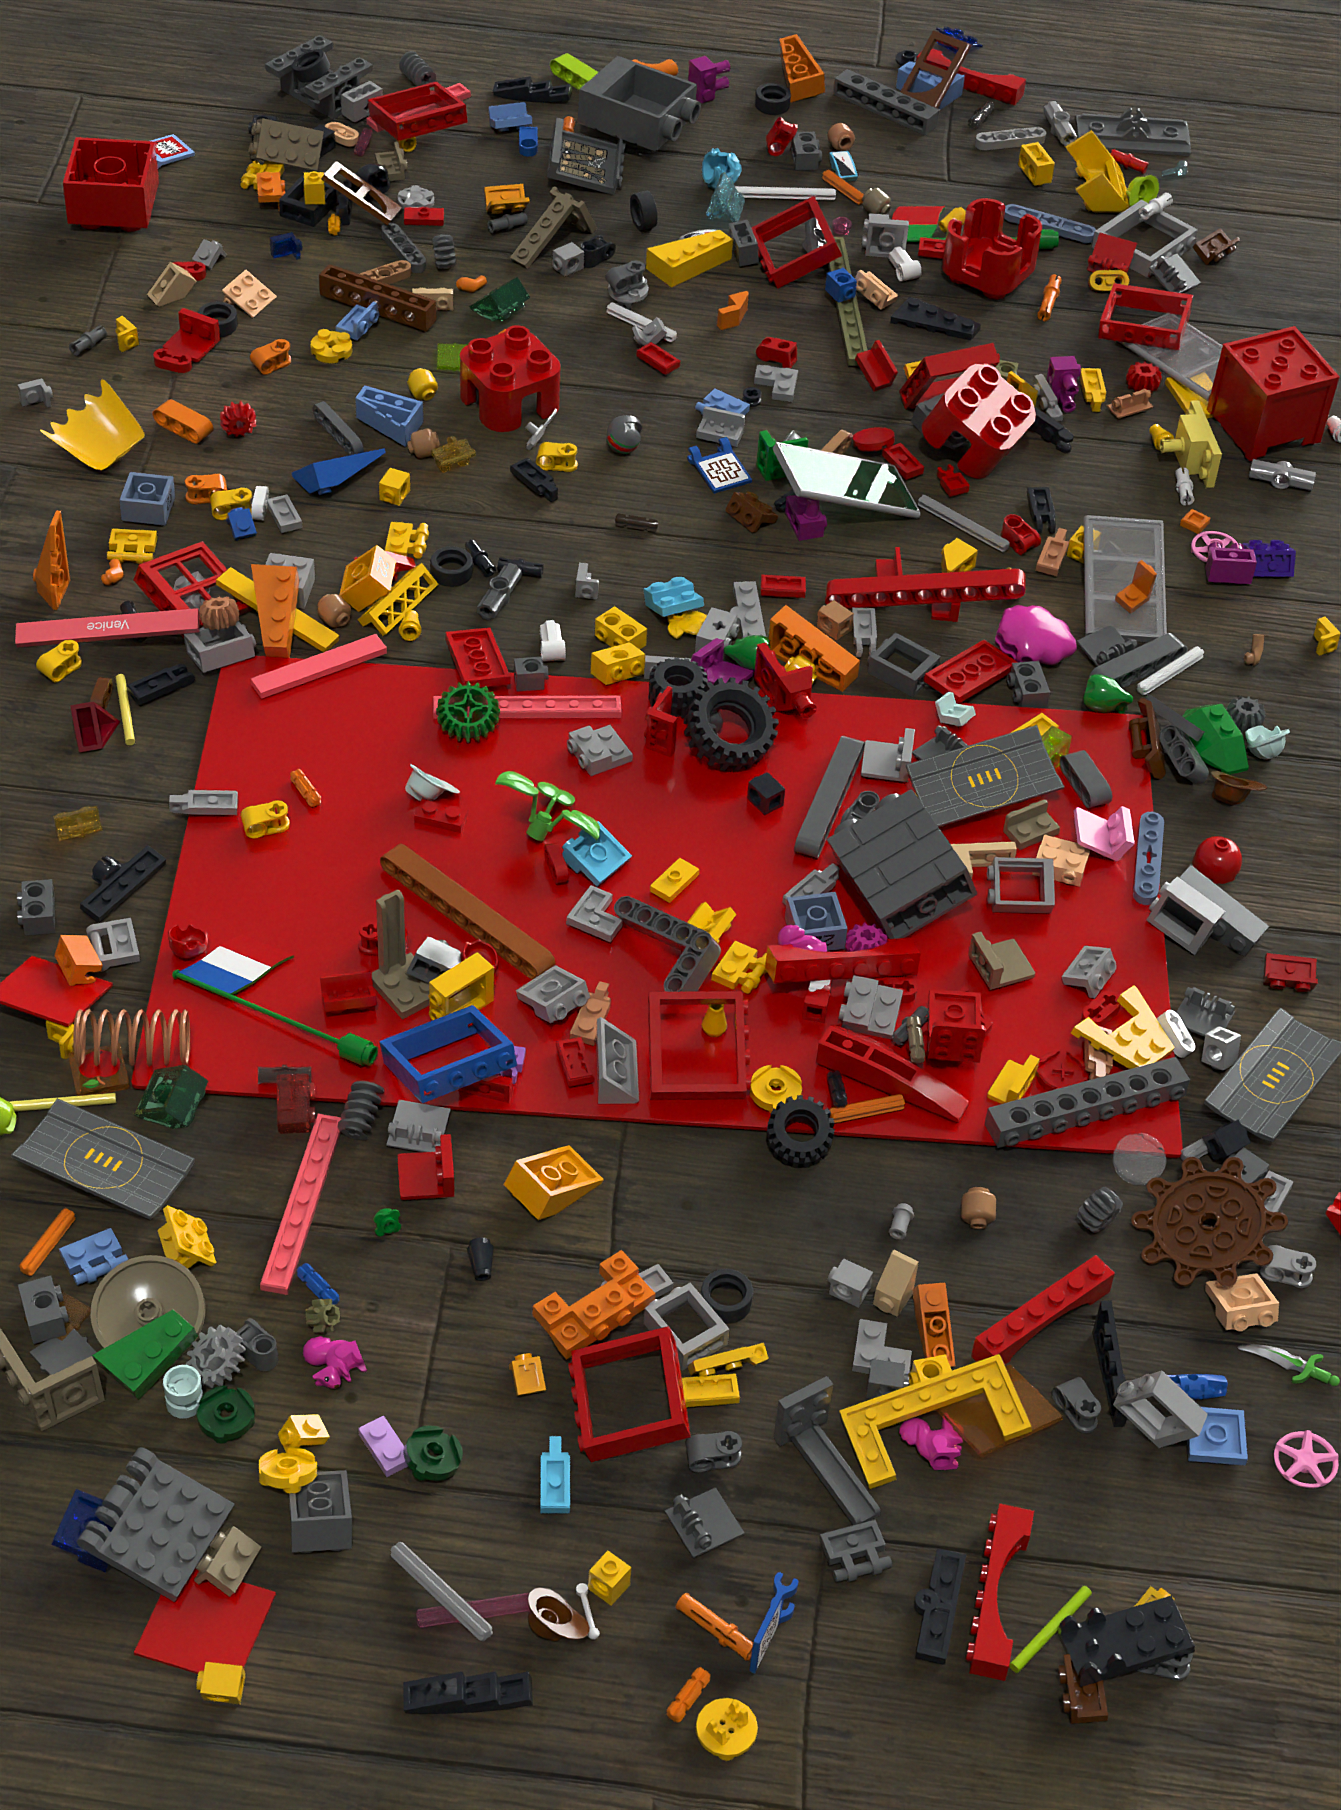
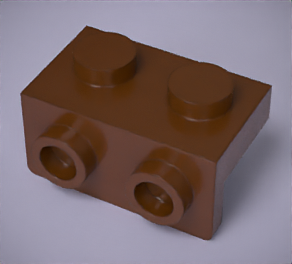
M1219 228L1195 243L1192 248L1203 262L1208 265L1213 261L1215 263L1220 261L1225 256L1224 254L1230 255L1237 249L1235 245L1240 239L1237 237L1231 241L1222 229Z
M750 491L746 493L734 492L725 509L728 514L752 533L757 532L762 522L775 524L779 517L772 511L773 508L770 505L760 502L758 496Z
M1064 1654L1063 1665H1058L1060 1684H1066L1067 1693H1062L1064 1712H1070L1071 1724L1108 1721L1103 1680L1080 1687L1072 1669L1070 1654Z

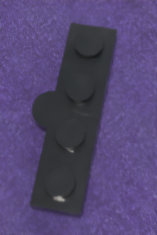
M937 1548L929 1589H922L917 1592L914 1600L915 1610L924 1616L915 1658L943 1665L946 1663L966 1559L965 1554Z

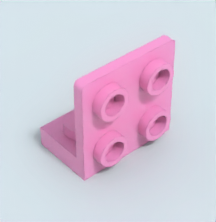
M1121 806L1108 820L1078 807L1074 810L1077 842L1082 847L1118 861L1135 844L1130 809Z

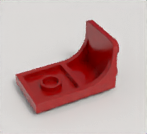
M929 989L928 1059L980 1063L985 1038V1026L981 1025V993Z

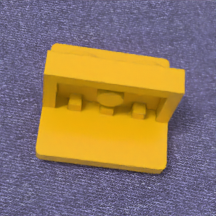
M168 1205L163 1208L167 1223L158 1229L165 1256L179 1262L187 1269L197 1261L211 1267L215 1265L214 1248L209 1241L206 1224L201 1219L194 1218L182 1210H177Z

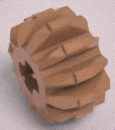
M220 596L218 598H210L209 601H204L200 606L201 622L205 628L210 630L218 629L220 631L221 629H228L229 626H235L236 622L239 621L237 604L234 599H230L227 596L224 598Z

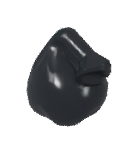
M365 164L355 173V175L383 194L390 188L388 171L380 164ZM348 179L343 181V184L351 183L353 189H355L356 187L358 190L360 189L358 186H356ZM367 194V195L365 196V197L373 198V197H372L371 195H369V194Z

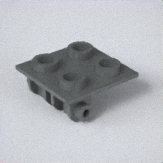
M1178 254L1168 258L1160 256L1156 260L1158 263L1149 267L1166 290L1170 292L1183 293L1201 283Z
M1112 625L1077 640V643L1096 666L1104 664L1137 647L1135 639L1129 638L1124 640Z
M938 726L934 731L936 737L913 750L912 754L919 760H923L968 745L961 738H958L956 734H952L946 726Z
M1188 987L1184 995L1185 998L1176 1011L1185 1027L1204 1037L1205 1034L1219 1026L1226 1029L1235 1013V1006L1231 1005L1232 1002L1221 998L1217 1001L1218 996L1216 995L1210 1001L1211 993L1208 992L1205 998H1203L1204 991L1196 987Z
M716 1487L691 1499L679 1495L673 1500L674 1506L665 1510L667 1517L693 1558L744 1535V1531Z

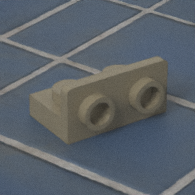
M1046 800L1032 803L1027 807L1012 811L1006 815L1003 832L1012 842H1015L1019 850L1041 842L1044 835L1053 837L1059 834L1060 826L1047 813L1048 802Z

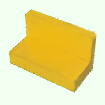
M1030 1055L1024 1066L1008 1060L990 1088L987 1097L1001 1104L1022 1099L1037 1074L1040 1059Z

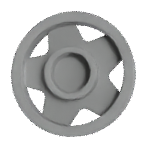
M413 185L410 188L399 191L398 204L404 210L405 207L432 208L434 205V194L432 191Z

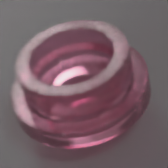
M838 217L833 220L832 227L838 234H847L852 227V222L846 217Z

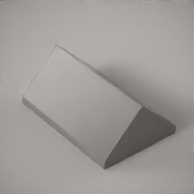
M600 1017L597 1019L596 1028L598 1104L637 1103L639 1101L636 1040Z

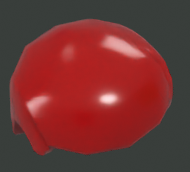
M176 924L168 931L170 948L178 957L193 958L204 953L208 947V934L203 929L194 928L192 924H189L186 929H180Z
M480 939L471 943H465L461 952V962L478 952L494 967V971L496 970L499 962L497 951L490 944L482 942Z

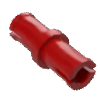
M1113 149L1111 152V156L1115 161L1123 165L1124 168H1131L1145 174L1149 162L1135 158L1133 154L1127 155L1116 149Z

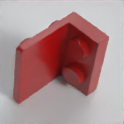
M182 308L178 312L180 329L163 345V349L186 353L191 356L192 361L199 362L220 341L219 322L214 318Z
M667 686L663 693H659L654 706L648 708L645 714L647 727L644 731V737L646 738L645 748L671 757L675 752L677 717L671 715L673 688Z
M451 1134L440 1135V1146H435V1152L398 1154L401 1200L454 1197Z

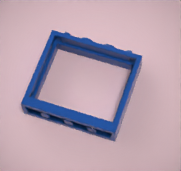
M474 1005L379 1041L384 1064L422 1104L517 1066L513 1043ZM478 1033L491 1046L489 1049L423 1075L408 1061L411 1058ZM424 1091L427 1093L431 1091V1094L424 1096Z

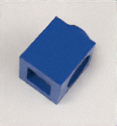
M841 268L827 273L825 290L839 303L855 297L857 280L845 268Z

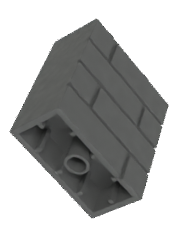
M617 56L579 89L578 123L593 129L597 128V130L612 136L617 135L620 139L634 144L637 143L639 146L655 151L668 140L676 141L682 127L687 122L694 124L697 121L701 111V103L696 101L697 84Z
M912 789L902 795H887L878 803L875 811L860 820L848 819L843 821L835 829L834 835L827 839L839 866L880 928H883L884 934L887 935L888 939L905 938L977 895L967 867Z

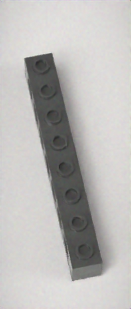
M1173 1057L989 1107L985 1126L997 1148L1007 1145L1012 1146L1018 1142L1037 1139L1046 1134L1059 1133L1065 1129L1084 1126L1093 1121L1106 1120L1115 1115L1131 1113L1148 1106L1153 1107L1169 1100H1178L1186 1096L1190 1079L1178 1059Z

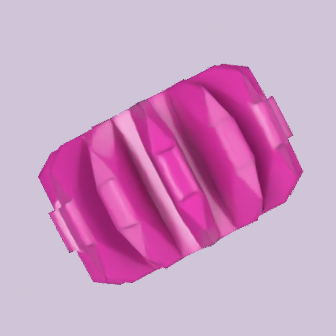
M865 922L862 926L855 924L854 928L847 933L845 948L847 952L866 950L887 943L888 938L884 934L883 928L876 929L875 923L872 926H868Z

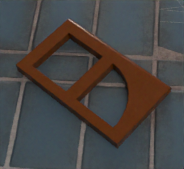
M933 30L900 92L938 109L972 45ZM936 41L959 49L947 71L925 63ZM920 71L942 78L937 86L928 91L919 93L909 92Z
M337 161L321 178L386 225L402 210L400 205ZM337 173L341 174L360 189L354 193L335 180V175ZM367 194L371 195L380 204L383 212L363 198Z

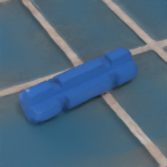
M304 1263L297 1269V1276L303 1282H307V1287L319 1299H332L333 1305L339 1302V1294L334 1289H329L331 1286L317 1272H313L314 1269L309 1264Z

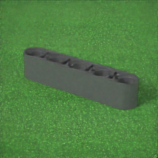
M1168 633L1097 666L1092 670L1089 677L1094 674L1105 675L1113 678L1121 688H1124L1154 674L1185 654L1188 648L1176 636Z

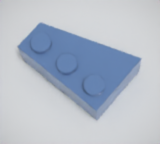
M909 61L898 69L897 89H902L915 65L914 62ZM920 71L909 92L919 93L928 91L937 86L942 78ZM956 74L938 109L941 110L962 95L965 75Z
M364 386L356 396V418L406 447L407 441L411 440V434L417 431L423 423V402Z

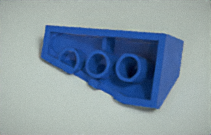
M385 448L312 463L292 472V477L308 493L318 492L319 495L331 492L330 488L339 485L386 453Z

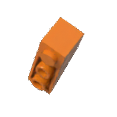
M946 1283L917 1285L912 1291L915 1317L924 1357L930 1358L946 1354L950 1367H955Z

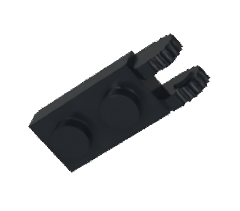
M1034 406L1036 418L1029 429L1056 445L1058 451L1070 453L1072 448L1070 442L1072 443L1074 439L1073 434Z
M1028 487L1027 497L1032 520L1035 522V530L1038 533H1042V522L1048 521L1049 533H1055V510L1049 487Z
M178 664L128 684L127 692L138 705H141L180 687H187L194 682L195 677L193 673L187 671L188 669L185 664Z

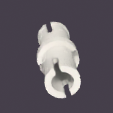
M1164 193L1162 196L1150 200L1149 204L1139 209V213L1145 211L1140 217L1146 220L1154 214H1159L1163 208L1172 203L1173 199L1167 201L1172 196L1169 193Z
M1182 468L1176 470L1175 475L1177 478L1176 489L1180 494V502L1182 505H1186L1185 499H1187L1188 505H1191L1194 502L1192 493L1193 482L1190 480L1189 470L1184 468L1183 474Z

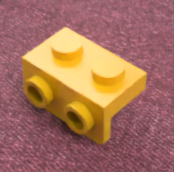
M704 902L700 904L687 923L708 932L719 943V937L731 927L730 922L736 916V913L731 907L714 912Z

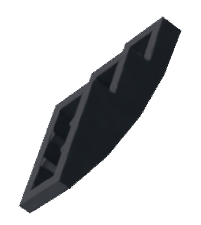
M531 76L497 81L493 88V95L528 102L569 101L572 94L571 84L552 86L551 80L533 83Z
M463 1671L403 1682L404 1712L416 1714H453L533 1705L532 1677L529 1672L498 1677L495 1671L466 1677Z

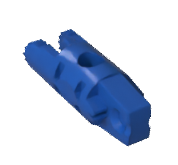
M1211 1374L1167 1375L1191 1399L1225 1396L1227 1392L1228 1382L1225 1376Z

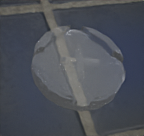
M1146 1133L1129 1134L1118 1142L1113 1153V1165L1117 1174L1123 1180L1133 1185H1147L1149 1180L1160 1177L1166 1166L1165 1150L1156 1138Z

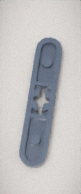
M1015 204L1005 206L1004 219L1010 223L1019 224L1020 219L1025 214H1030L1041 221L1042 229H1053L1058 231L1059 236L1063 238H1070L1084 244L1093 242L1096 229L1090 225Z
M1146 812L1141 815L1138 828L1133 897L1138 903L1143 905L1152 904L1158 897L1164 819L1156 812ZM1147 852H1151V853H1150V857H1151L1150 863H1147V857H1146V856H1147Z

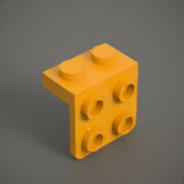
M523 184L484 187L486 212H492L494 215L502 214L505 210H511V213L523 212V209L530 202L529 198H525Z

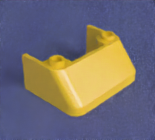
M1092 130L1066 146V149L1077 163L1076 172L1081 178L1084 177L1086 179V182L1077 187L1076 191L1084 200V205L1088 211L1092 210L1094 213H1122L1130 208L1122 171Z

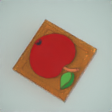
M120 1043L117 1047L116 1066H113L111 1062V1045L100 1047V1064L97 1067L94 1065V1048L85 1050V1058L81 1066L76 1064L74 1052L68 1053L76 1096L104 1094L130 1089Z

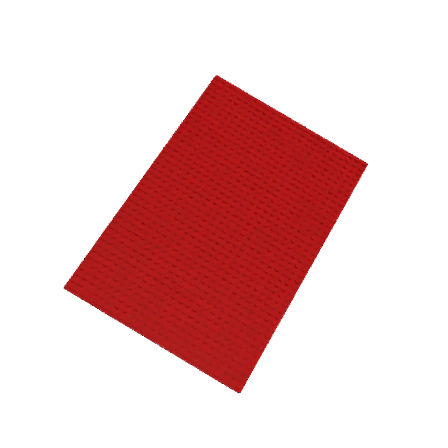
M255 656L223 666L220 669L194 790L237 791V815L189 814L146 1011L149 1028L152 1016L158 1009L164 1014L167 1027L170 1015L174 1010L177 1009L180 1014L185 1009L188 1011L190 1020L189 1061L185 1067L181 1064L180 1032L177 1016H175L171 1036L170 1064L167 1067L164 1065L163 1035L158 1015L153 1040L152 1065L150 1067L147 1065L146 1038L143 1025L131 1083L135 1089L154 1090L161 1077L163 1078V1083H167L170 1080L172 1081V1086L192 1093L346 1103L348 1101V1094L351 1092V1085L357 1081H368L378 1084L385 1089L383 1095H377L382 1099L381 1103L373 1105L397 1106L399 1100L421 1103L384 1064L379 1041L432 1021L429 1016L430 1005L402 1019L374 988L377 1006H371L365 1010H358L356 1008L346 1009L341 1013L325 1012L320 984L321 976L370 970L372 973L379 969L378 955H366L358 949V942L361 939L359 927L367 921L377 923L376 900L396 890H399L404 897L405 928L408 931L405 955L412 953L414 956L427 937L437 941L445 940L449 946L462 952L466 942L471 943L477 940L382 868L380 857L398 844H403L549 950L555 958V965L585 980L590 993L595 994L599 981L608 983V997L611 998V1003L606 1021L635 1039L637 1048L639 1101L637 1103L598 1104L596 1043L594 1046L584 1043L594 1073V1082L569 1087L556 1049V1041L570 1039L571 1029L581 1007L573 1008L564 1019L553 1021L552 1023L536 1016L534 1008L519 1000L516 993L517 989L532 979L498 955L499 962L494 971V1001L479 1011L514 1046L526 1048L522 1072H517V1084L510 1102L507 1103L459 1092L458 1089L423 1104L450 1108V1110L767 1131L771 1113L753 1101L749 1094L750 1090H747L745 1099L650 1100L649 992H666L664 990V981L683 952L627 926L624 922H622L621 929L611 942L566 924L568 914L590 885L597 886L582 871L576 873L567 863L569 881L556 884L545 860L544 845L557 842L563 853L562 846L570 838L576 840L579 837L578 833L582 829L563 818L553 827L551 832L548 831L543 841L530 837L526 831L531 823L528 820L531 816L533 796L521 793L506 785H495L497 778L503 772L513 771L530 779L536 788L539 782H547L558 787L559 790L562 789L569 792L575 797L574 804L566 806L555 801L549 813L552 817L551 821L553 822L563 810H569L570 812L572 810L580 811L597 822L599 821L632 855L627 863L597 887L613 894L612 902L604 912L619 918L614 911V905L623 896H630L685 922H688L700 904L704 902L714 912L731 907L736 916L730 922L731 927L719 937L718 944L721 948V954L698 991H742V984L738 983L733 990L712 981L713 971L734 941L756 949L757 959L767 953L769 945H779L778 934L782 928L787 926L785 920L786 905L782 903L783 896L814 869L823 871L832 863L840 868L836 885L829 892H836L847 925V933L854 928L855 924L862 926L864 922L868 926H872L875 923L876 929L880 928L839 866L827 840L819 858L794 852L798 833L841 736L861 741L870 740L899 744V737H904L905 728L915 729L913 751L936 737L934 731L938 726H946L952 734H956L958 738H961L969 746L1009 734L1043 713L1059 725L1058 732L1044 740L1043 744L1056 773L1064 785V789L939 827L950 844L1012 842L1003 832L1006 815L1012 811L1027 807L1032 803L1046 800L1048 802L1047 813L1060 826L1059 834L1053 836L1055 838L1078 843L1074 810L1077 807L1108 820L1113 813L1123 806L1130 809L1135 844L1118 861L1090 850L1080 887L1054 880L1055 906L1051 913L992 912V904H988L987 899L988 889H991V880H987L988 866L972 867V881L977 895L905 937L911 938L921 952L918 974L887 976L911 978L918 986L915 1000L910 1003L900 1004L894 1032L902 1025V1020L905 1017H910L919 1006H924L928 1009L929 989L958 991L965 985L969 988V992L981 993L982 1012L988 1016L993 1025L992 1030L984 1038L980 1063L928 1059V1054L925 1053V1061L915 1064L968 1100V1107L958 1123L908 1101H905L904 1109L834 1123V1135L996 1146L985 1126V1119L988 1108L1000 1105L1001 1103L988 1098L987 1095L1008 1060L1024 1066L1030 1055L1041 1059L1047 1053L1060 1051V1053L1065 1054L1067 1052L1074 1053L1085 1062L1084 1037L1080 1036L1077 1038L1071 1034V1031L1081 1022L1083 1009L1101 993L1106 991L1114 992L1120 996L1134 985L1156 1019L1167 1010H1171L1164 933L1147 921L1152 912L1149 910L1150 905L1140 904L1133 897L1139 822L1141 815L1146 812H1153L1150 772L1148 771L1145 757L1140 759L1133 757L1132 733L1129 729L1130 720L1144 718V716L959 703L961 705L973 706L976 715L968 720L967 724L955 726L940 723L935 705L936 701L811 693L810 699L817 706L816 712L809 718H802L796 708L776 711L772 718L778 719L779 724L774 729L778 731L776 738L773 740L774 743L757 764L754 762L749 769H745L742 766L739 771L733 772L732 766L723 771L720 770V764L714 763L713 766L708 765L709 759L703 756L700 759L697 756L699 750L697 747L690 748L689 742L692 738L691 736H685L684 731L688 725L683 724L684 718H681V716H677L675 752L671 757L645 748L646 738L644 737V731L647 727L645 714L648 708L652 707L648 699L649 682L622 680L605 685L597 678L549 675L548 680L544 682L543 690L517 691L514 673H509L511 676L510 684L500 687L488 686V692H493L495 696H620L621 718H499L494 731H488L486 738L480 735L478 742L474 738H470L468 743L466 738L463 737L458 742L457 735L450 738L448 731L443 732L441 725L433 717V696H442L443 691L448 692L450 686L457 688L458 682L463 686L457 669L359 663L261 699L251 685V678L304 659ZM760 689L758 694L763 698L765 694ZM768 701L767 705L769 707H772L771 703ZM720 709L723 727L717 735L729 743H744L749 737V729L745 721L732 711ZM589 725L593 730L611 725L633 754V760L590 776L586 769L580 766L575 754L570 753L568 750L567 740H569V732ZM1146 728L1141 730L1142 745H1148ZM1085 750L1109 784L1112 791V801L1107 804L1086 808L1063 774L1060 767V757ZM863 752L861 761L827 839L834 835L844 812L853 804L860 793L873 791L878 794L880 801L887 795H902L910 789L915 793L910 779L908 778V782L861 776ZM912 754L911 763L919 761V759ZM410 764L426 774L447 782L460 791L457 794L445 790L433 801L468 809V818L461 833L414 822V815L421 801L405 790V786L413 771ZM302 770L305 777L308 778L316 789L315 791L321 796L320 805L311 807L307 803V799H304L290 779L292 771ZM768 772L785 788V796L782 807L764 815L747 799L749 781ZM540 791L537 797L536 814L539 811L545 812L552 799ZM278 800L286 803L288 807L286 817L289 819L290 826L285 832L254 839L246 835L240 816L243 809ZM278 819L279 826H281L280 819ZM1042 841L1021 850L1017 848L1015 858H1036ZM1147 852V863L1151 861V852ZM681 858L697 867L699 875L669 903L650 892V885ZM999 872L1000 901L1041 902L1040 876L1032 875L1033 872ZM176 924L180 929H186L189 924H192L194 928L203 929L208 934V947L204 953L196 957H178L170 948L168 931ZM982 932L985 939L989 940L991 944L1015 939L1035 971V977L990 990L969 956L972 934ZM241 934L294 955V958L276 966L254 984L237 992L234 996L339 1040L342 1036L352 1033L372 1041L374 1046L378 1047L377 1057L371 1066L358 1065L339 1056L338 1044L180 978L174 979L172 973L174 970L181 971L202 960L224 942ZM1084 946L1111 948L1113 958L1116 961L1115 972L1095 998H1089L1086 987L1064 985L1062 975ZM845 948V949L829 950V951H827V952H847V951H846V948ZM748 969L746 973L748 974L749 972H752L753 970H752V969ZM768 972L762 974L760 983L755 989H752L750 993L743 992V1000H748V1015H744V1025H749V1040H745V1050H750V1065H746V1075H751L752 1079L753 1074L758 1069L767 1065H772L771 1068H780V1065L787 1066L797 1072L801 1078L803 1099L808 1100L810 1096L814 1098L813 1102L816 1104L821 1101L824 1104L823 1110L835 1107L827 1081L828 1072H835V1070L816 1063L818 1043L829 1025H843V1020L839 1019L841 1004L847 1005L848 997L844 996L847 981L852 982L853 979L832 980L825 1023L802 1019L804 1001L810 981L774 983ZM470 986L465 987V988L462 989L461 991H459V992H457L456 994H454L453 996L449 997V999L452 998V997H454L455 995H457L458 993L462 992L463 990H465L466 988H468V987H470ZM724 1004L727 1029L718 1037L708 1036L702 1028V1021L709 1005H660L662 1084H737L734 1004ZM1121 1005L1118 1014L1106 1023L1103 1028L1110 1029L1113 1032L1132 1019L1133 1016ZM812 1007L808 1009L813 1014L822 1013V1009ZM478 1033L411 1058L408 1061L423 1075L489 1049L491 1046ZM860 1033L886 1044L911 1062V1051L907 1049L908 1040L899 1046L891 1039ZM1172 1051V1053L1163 1060L1175 1057L1174 1052ZM1113 1059V1067L1110 1070V1074L1129 1070V1068ZM841 1073V1079L843 1080L847 1095V1105L892 1096L887 1092ZM1037 1075L1022 1098L1048 1092L1038 1082ZM771 1086L772 1090H775V1091H780V1090H781V1087H780V1086H778V1087H776V1088L773 1087V1086ZM424 1091V1096L431 1094V1091L428 1093ZM1169 1100L1153 1107L1140 1108L1131 1113H1122L1106 1120L1093 1121L1084 1126H1075L1059 1133L1046 1134L1037 1139H1028L1012 1146L1007 1145L1006 1147L1180 1158L1183 1146L1179 1100ZM794 1122L785 1128L786 1132L815 1134L813 1128L803 1122Z

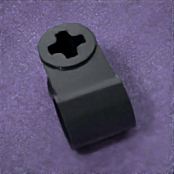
M596 235L588 241L581 243L580 249L584 251V267L593 268L597 264L610 259L615 253L616 245L603 240L601 235Z

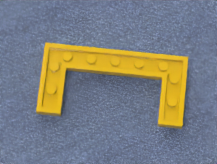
M1000 1354L839 1410L840 1417L869 1489L897 1480L878 1432L879 1429L981 1393L985 1394L1005 1441L1032 1432V1426Z

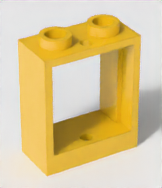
M478 952L429 982L428 997L431 1020L433 1021L471 1005L480 1010L494 1001V967ZM470 986V987L466 988L465 990H463L462 992H460V993H458L457 995H455L454 997H452V998L449 999V997L453 996L454 994H456L457 992L461 991V990L464 989L465 987Z

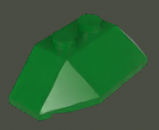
M1212 704L1187 709L1182 717L1205 732L1199 742L1189 736L1202 760L1229 775L1248 771L1249 766L1243 735L1222 704Z

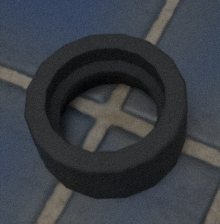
M321 49L304 52L292 63V69L297 79L303 83L321 78L330 68V63Z
M763 84L756 90L755 107L765 114H783L790 108L791 92L781 84Z
M649 191L633 193L630 197V212L638 230H645L656 227L658 212L652 194Z
M219 301L204 304L198 310L199 314L211 318L226 319L218 321L220 337H226L236 331L238 326L237 313L232 305Z
M449 546L438 549L431 556L430 573L440 585L448 587L461 586L472 577L473 560L471 554L460 547ZM447 563H456L463 567L457 570H446L440 566Z
M721 1269L710 1273L704 1279L700 1295L721 1320L728 1324L736 1323L747 1316L751 1310L754 1291L752 1283L744 1274L736 1270ZM719 1287H731L738 1290L743 1295V1299L736 1305L725 1306L713 1301L710 1294Z

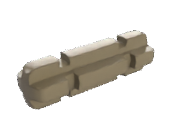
M910 1016L907 1018L906 1026L909 1050L911 1051V1062L914 1064L923 1063L925 1061V1050L923 1049L924 1042L920 1027L921 1019L918 1016Z

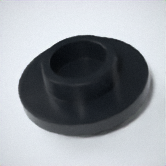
M904 50L897 53L895 60L901 66L909 61L916 63V58L919 54L912 50Z

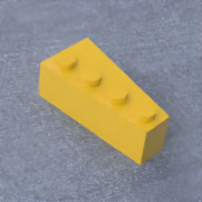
M721 230L647 248L646 269L670 287H674L732 258L733 239Z

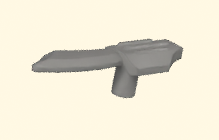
M557 409L553 411L544 425L541 424L539 428L531 421L527 424L525 428L533 434L527 442L526 448L528 450H531L542 437L546 427L556 415Z

